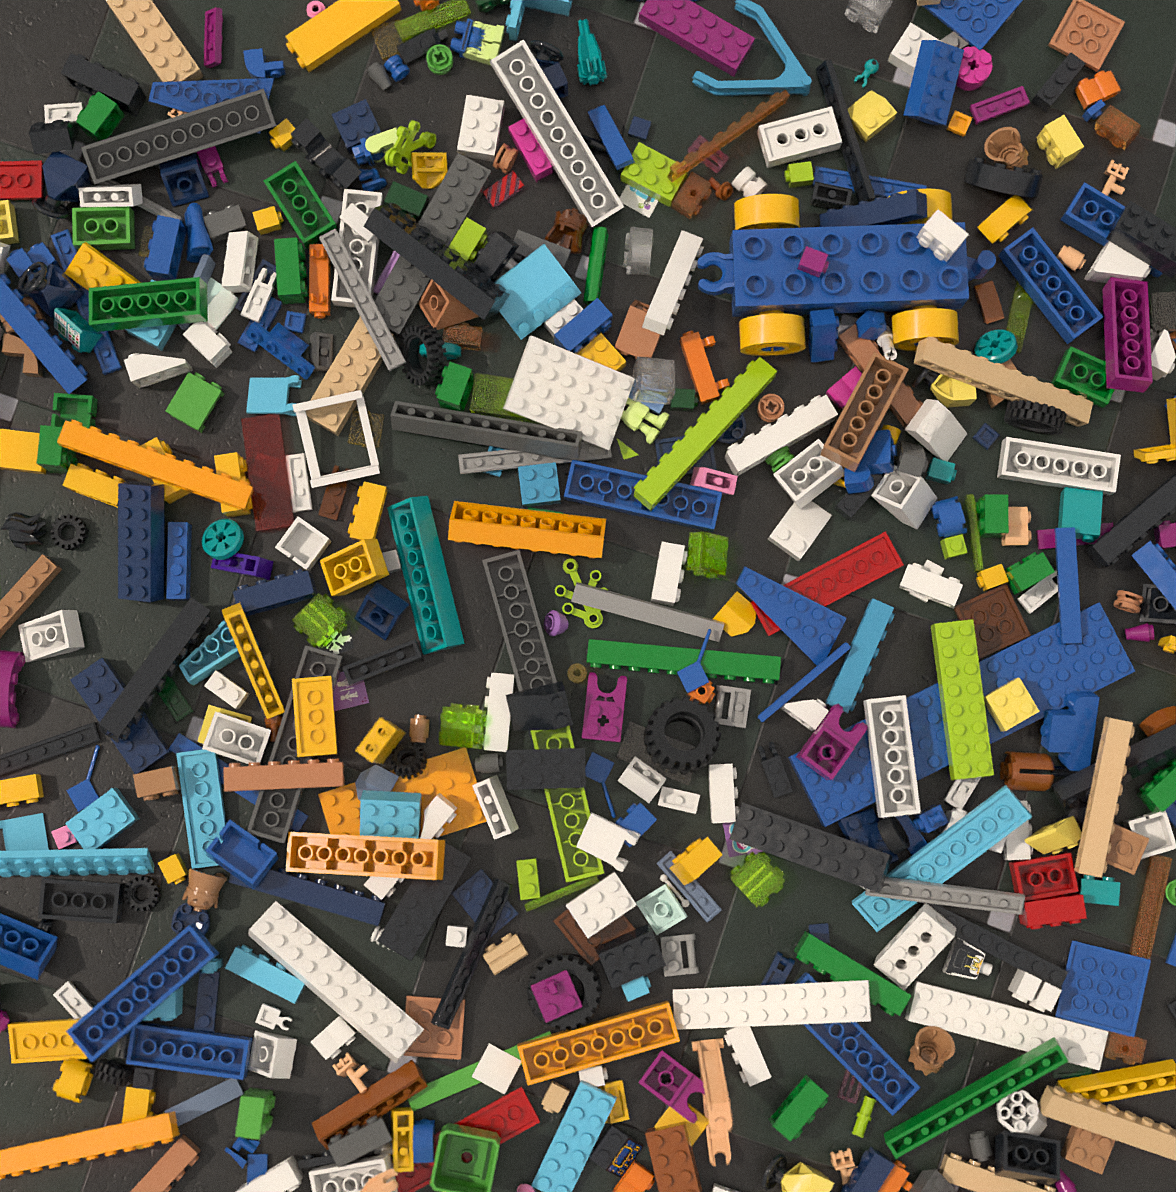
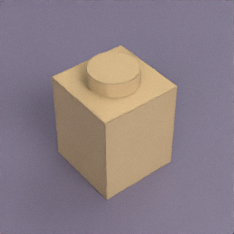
M552 1080L541 1101V1104L544 1105L543 1109L550 1113H554V1111L559 1113L570 1089Z

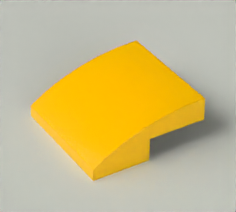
M623 1081L605 1082V1085L598 1086L597 1088L617 1097L605 1124L629 1120Z
M689 1103V1108L697 1115L695 1123L689 1122L674 1109L668 1107L654 1127L657 1128L685 1121L690 1143L693 1146L709 1124V1119Z

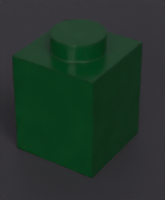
M672 388L670 410L693 412L694 406L698 407V395H695L694 389Z

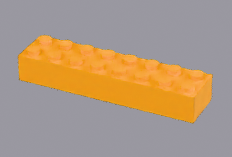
M454 501L449 520L448 540L470 542L476 545L487 544L494 547L504 546L513 549L546 551L552 554L563 553L571 556L580 555L589 558H602L606 519Z
M288 832L286 871L443 880L445 840Z
M668 1001L591 1022L584 1026L581 1025L574 1030L567 1029L566 1031L517 1044L527 1084L531 1085L679 1042L680 1039Z

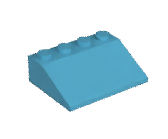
M545 244L541 245L494 282L503 286L506 292L510 294L499 312L521 340L581 294L575 283Z

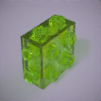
M689 532L686 570L694 572L695 576H705L706 574V578L717 579L718 575H726L729 537L707 532Z
M318 593L292 619L295 623L293 627L300 634L304 632L309 637L307 641L313 647L317 645L320 648L329 646L334 640L332 637L337 632L340 634L347 627L346 623L348 620L345 618L347 614L340 607L336 609L331 604L333 600L326 593L323 596Z
M451 703L450 707L443 706L439 745L482 749L486 710H479L477 705H467V708H462V704Z
M752 851L744 858L746 862L741 867L737 865L730 871L732 875L729 878L755 907L759 905L763 907L770 900L768 896L773 892L775 894L784 887L782 884L785 882L782 878L784 873L777 866L775 868L769 863L771 859L764 852L760 854L758 851L756 853Z

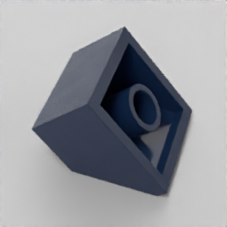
M196 154L160 163V174L172 206L209 197Z
M377 583L367 593L354 620L386 641L403 617L409 604Z

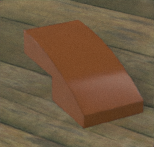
M990 280L975 285L974 291L977 303L981 307L984 323L988 324L1004 319L1001 303L993 281Z

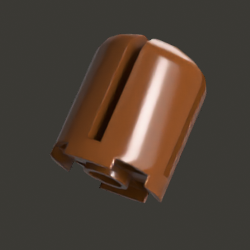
M1006 751L1004 753L1007 756L1005 762L1000 763V779L1004 780L1005 785L1010 790L1046 791L1052 786L1055 775L1020 773V769L1055 770L1054 763L1049 755L1045 753Z

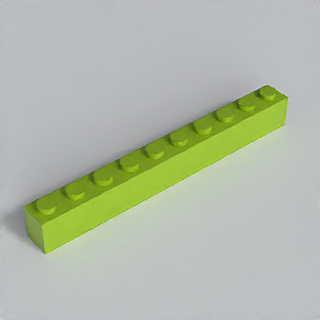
M761 357L756 361L752 360L746 367L747 371L744 374L740 373L735 378V384L731 388L728 386L721 394L722 398L719 401L716 399L710 405V410L707 414L702 413L697 419L698 423L694 427L690 426L684 434L685 437L682 440L678 439L672 446L673 450L661 457L659 460L660 464L657 467L653 466L646 474L648 477L644 481L640 480L635 485L634 497L650 511L774 380L777 370Z

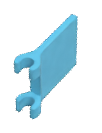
M298 375L285 378H250L246 413L297 416L293 409V404L296 403L288 404L289 388H301L302 380H299L300 377Z
M43 813L0 821V829L3 830L6 851L49 850Z

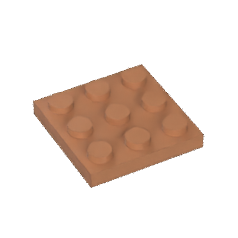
M1073 0L1048 46L1066 56L1072 52L1086 63L1085 66L1098 72L1125 22L1085 0Z
M407 995L405 1013L424 1030L403 1056L461 1060L466 999H462L448 1030L431 1023L441 1001L440 997Z

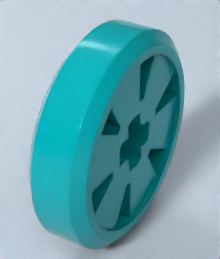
M998 329L982 335L977 340L974 350L977 357H985L992 363L1001 364L1014 356L1018 345L1012 332Z
M444 342L442 348H446V352L443 353V356L447 357V360L461 357L462 348L459 345ZM423 343L420 345L419 354L427 358L426 348Z
M219 519L210 524L202 536V547L214 559L224 560L230 558L238 552L243 544V530L231 519Z

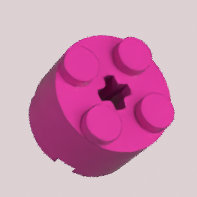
M965 47L956 85L963 90L972 91L984 85L992 71V57L983 49L978 50L976 47Z

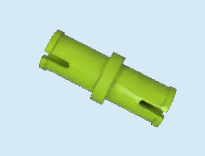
M864 1096L860 1112L856 1114L858 1117L851 1132L852 1134L864 1137L868 1122L872 1120L871 1114L877 1100Z

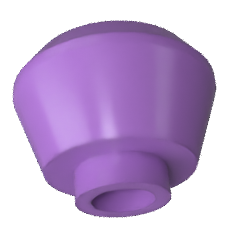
M552 610L545 616L544 629L549 636L562 634L568 628V620L560 612Z

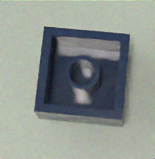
M366 99L331 114L349 155L353 153L352 147L361 144L360 139L365 138L367 140L371 136L382 133Z

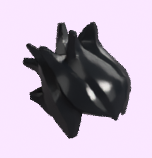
M19 512L11 513L1 527V530H9V537L13 545L26 552V545H44L38 537L47 532L46 530H40L46 524L45 521L36 523L41 515L40 513L33 517Z

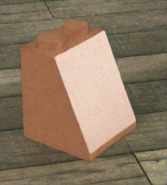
M432 279L418 303L431 326L437 330L479 317Z
M635 299L630 305L614 348L618 349V352L623 355L631 354L636 356V360L645 363L646 361L650 362L661 334L642 327L650 305Z

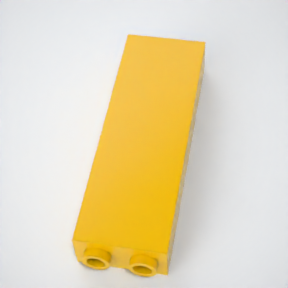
M338 0L286 35L285 37L288 42L286 46L292 54L296 53L298 56L296 60L301 68L305 67L310 72L400 12V3L398 0Z
M0 429V469L46 475V469L36 464L40 433Z
M379 718L356 751L372 763L384 764L406 732L391 721Z

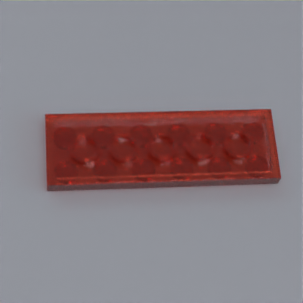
M280 414L243 418L241 422L249 482L251 483L250 486L253 487L251 497L256 531L288 528L294 522Z

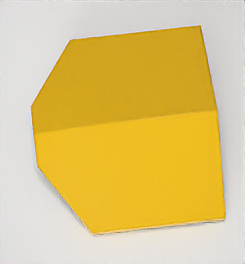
M411 153L413 180L423 189H433L439 185L448 172L446 153Z
M737 591L715 615L713 620L724 622L723 630L733 637L747 633L753 627L756 613L750 602Z

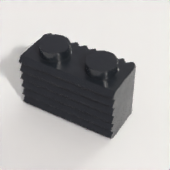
M815 182L810 205L829 209H843V206L850 205L852 189Z

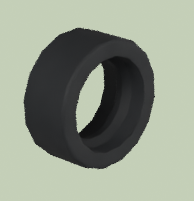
M886 817L878 822L879 833L892 853L898 854L910 847L907 833L896 817Z

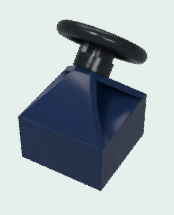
M539 40L531 41L529 48L536 54L535 59L558 98L561 99L568 96V82L559 63L564 59L563 53L549 43Z
M58 151L52 152L42 165L48 194L46 198L33 199L32 206L38 212L48 217L65 219L69 216V210L61 204V201L80 203L78 188L91 185L87 165Z
M44 262L32 264L22 274L18 283V291L23 295L28 294L51 318H54L55 308L69 310L85 293L69 276L64 274L65 271L60 266L51 263L48 266ZM41 267L40 271L33 273L35 269Z

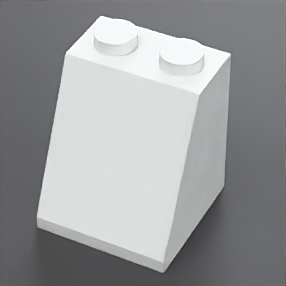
M1109 241L1102 248L1084 279L1107 283L1110 277L1142 281L1143 278L1147 277L1151 268L1147 263Z
M894 465L893 472L885 473L871 495L898 520L915 529L919 528L932 505L937 500L936 495L923 477L899 472L896 465Z

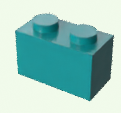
M1083 875V878H1077L1079 892L1076 893L1083 894L1084 903L1119 906L1120 882H1115L1113 877H1103L1102 880H1095V876Z

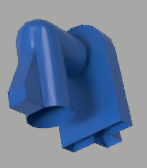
M359 169L362 172L359 175L360 181L370 178L373 180L362 184L364 191L374 192L387 185L386 179L380 177L377 169Z
M238 1137L232 1147L238 1152L243 1147L253 1154L260 1142ZM226 1147L224 1151L230 1154L243 1169L247 1161Z

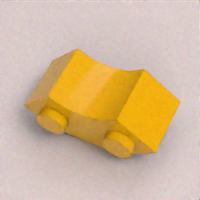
M1014 195L978 226V229L992 244L998 240L1002 242L1009 235L1008 231L1018 223L1020 225L1029 218L1027 214L1032 209L1020 196Z

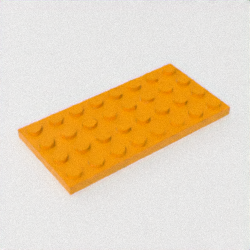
M466 747L427 759L426 769H422V774L418 772V777L415 778L412 775L411 779H408L407 776L403 779L400 775L392 792L422 793L419 838L424 824V810L439 793L457 807L454 812L457 814L450 824L446 822L442 828L445 830L440 836L487 822L472 786L477 783ZM356 782L318 794L330 834L360 836V800L357 797Z

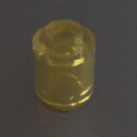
M575 663L569 667L567 675L571 682L578 684L586 679L587 671L582 664ZM576 669L581 671V675L578 677L573 674Z

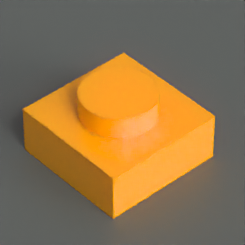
M955 111L946 130L964 137L972 118Z

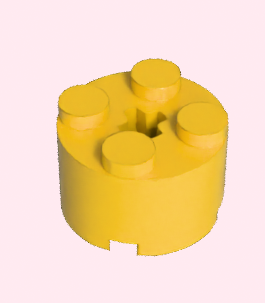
M73 1058L64 1060L60 1071H62L61 1077L55 1081L53 1091H56L58 1097L81 1103L83 1100L80 1097L81 1095L86 1096L93 1078L90 1070L95 1069V1065Z

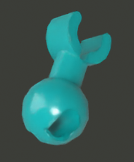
M874 59L868 60L864 65V72L854 79V83H856L857 80L864 77L862 88L866 87L868 77L879 70V63Z

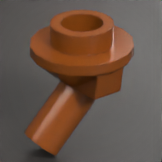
M713 177L707 181L716 190L715 193L718 198L727 200L732 195L733 188L730 182H724L720 185Z
M280 715L269 719L265 718L264 720L266 728L271 730L270 741L273 742L276 740L278 728L283 718Z

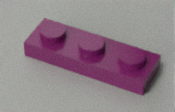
M218 7L205 12L204 66L208 68L221 64L223 17L222 9Z
M1021 86L972 104L969 108L977 125L1028 106L1030 102L1024 87Z

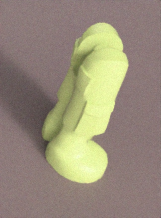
M628 398L625 405L628 408L626 411L623 410L621 420L632 430H641L646 436L647 443L652 445L660 433L658 429H663L670 415L666 412H663L661 415H654L649 412L648 406ZM643 419L651 422L658 429L648 426L643 422Z

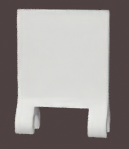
M591 813L576 847L608 862L614 868L623 872L628 860L618 857L625 840L635 845L640 834L624 829Z

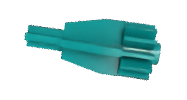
M579 20V64L577 65L579 80L584 85L586 83H589V85L598 84L599 81L603 82L604 78H607L605 61L601 60V51L594 34H590L588 20Z

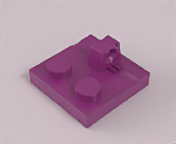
M567 969L530 985L546 1023L582 1007Z

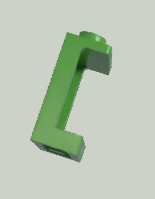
M188 372L165 412L202 433L205 428L203 424L219 397H223L224 393L221 391L222 387L214 382L209 384L204 381L205 377L196 372L193 375Z

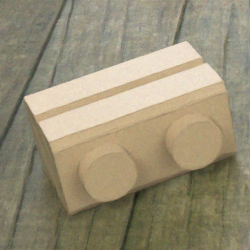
M510 932L501 938L503 942L497 946L493 943L485 948L486 952L483 954V957L494 975L528 955V951L517 933L512 935Z

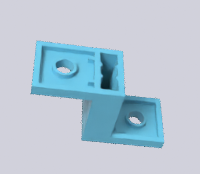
M511 0V15L508 14L506 19V33H509V40L517 42L525 7L569 16L572 0Z
M213 959L201 969L202 973H214L217 969L223 967V959ZM183 986L142 1021H151L157 1017H161V1021H173V1019L182 1014Z

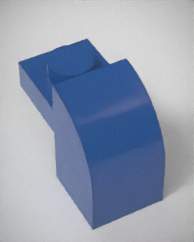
M262 48L244 50L245 65L253 79L268 78L267 76L278 78L286 74L283 61L266 62Z
M422 1119L415 1121L413 1125L414 1163H434L435 1120Z

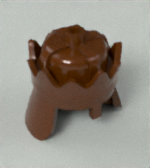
M575 208L566 209L562 212L556 211L554 226L546 235L545 240L570 249L571 254L581 253L582 235L589 223H586L587 217H584Z

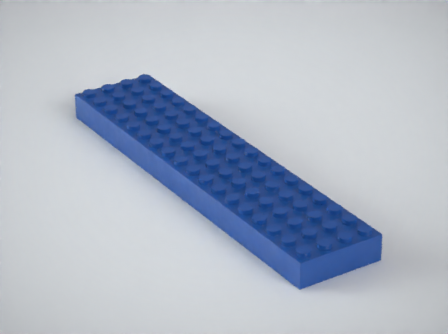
M1100 602L1080 611L1082 643L1061 644L1059 621L979 661L983 696L1020 677L1039 710L1033 716L1007 731L1001 732L985 705L990 744L1043 718L1047 709H1061L1067 706L1066 698L1071 692H1095L1135 672ZM938 682L906 698L917 781L949 765ZM866 718L843 730L849 732L858 723L864 722L866 724ZM867 730L833 780L824 779L796 758L799 752L788 757L823 827L876 802ZM827 749L822 750L823 756H828L826 754Z

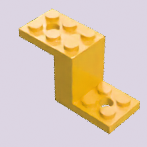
M1176 398L1166 399L1171 444L1134 450L1135 458L1141 459L1142 462L1147 461L1149 464L1159 462L1158 459H1166V461L1176 460Z

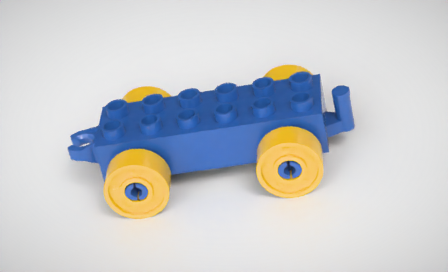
M918 189L919 192L927 194L928 217L897 225L800 228L799 200L796 197L785 194H760L739 199L734 203L735 230H732L729 241L730 254L711 252L704 254L697 261L699 269H705L712 265L719 267L722 271V277L716 282L701 279L698 283V289L710 295L731 294L732 317L751 316L739 321L740 352L743 354L778 356L804 350L806 348L804 318L799 315L810 314V311L833 308L834 313H861L867 310L876 312L904 311L892 316L894 348L917 351L919 341L927 337L937 338L939 342L944 344L956 345L959 343L958 315L956 311L951 309H961L969 299L968 281L983 278L995 265L996 257L989 250L982 251L976 259L968 257L965 239L962 245L946 262L939 260L929 247L925 248L919 243V239L916 237L937 210H940L952 220L951 194L945 190ZM907 190L898 193L904 194L907 193ZM965 222L955 223L965 231ZM806 246L828 254L826 261L829 262L825 273L821 272L820 277L797 269Z

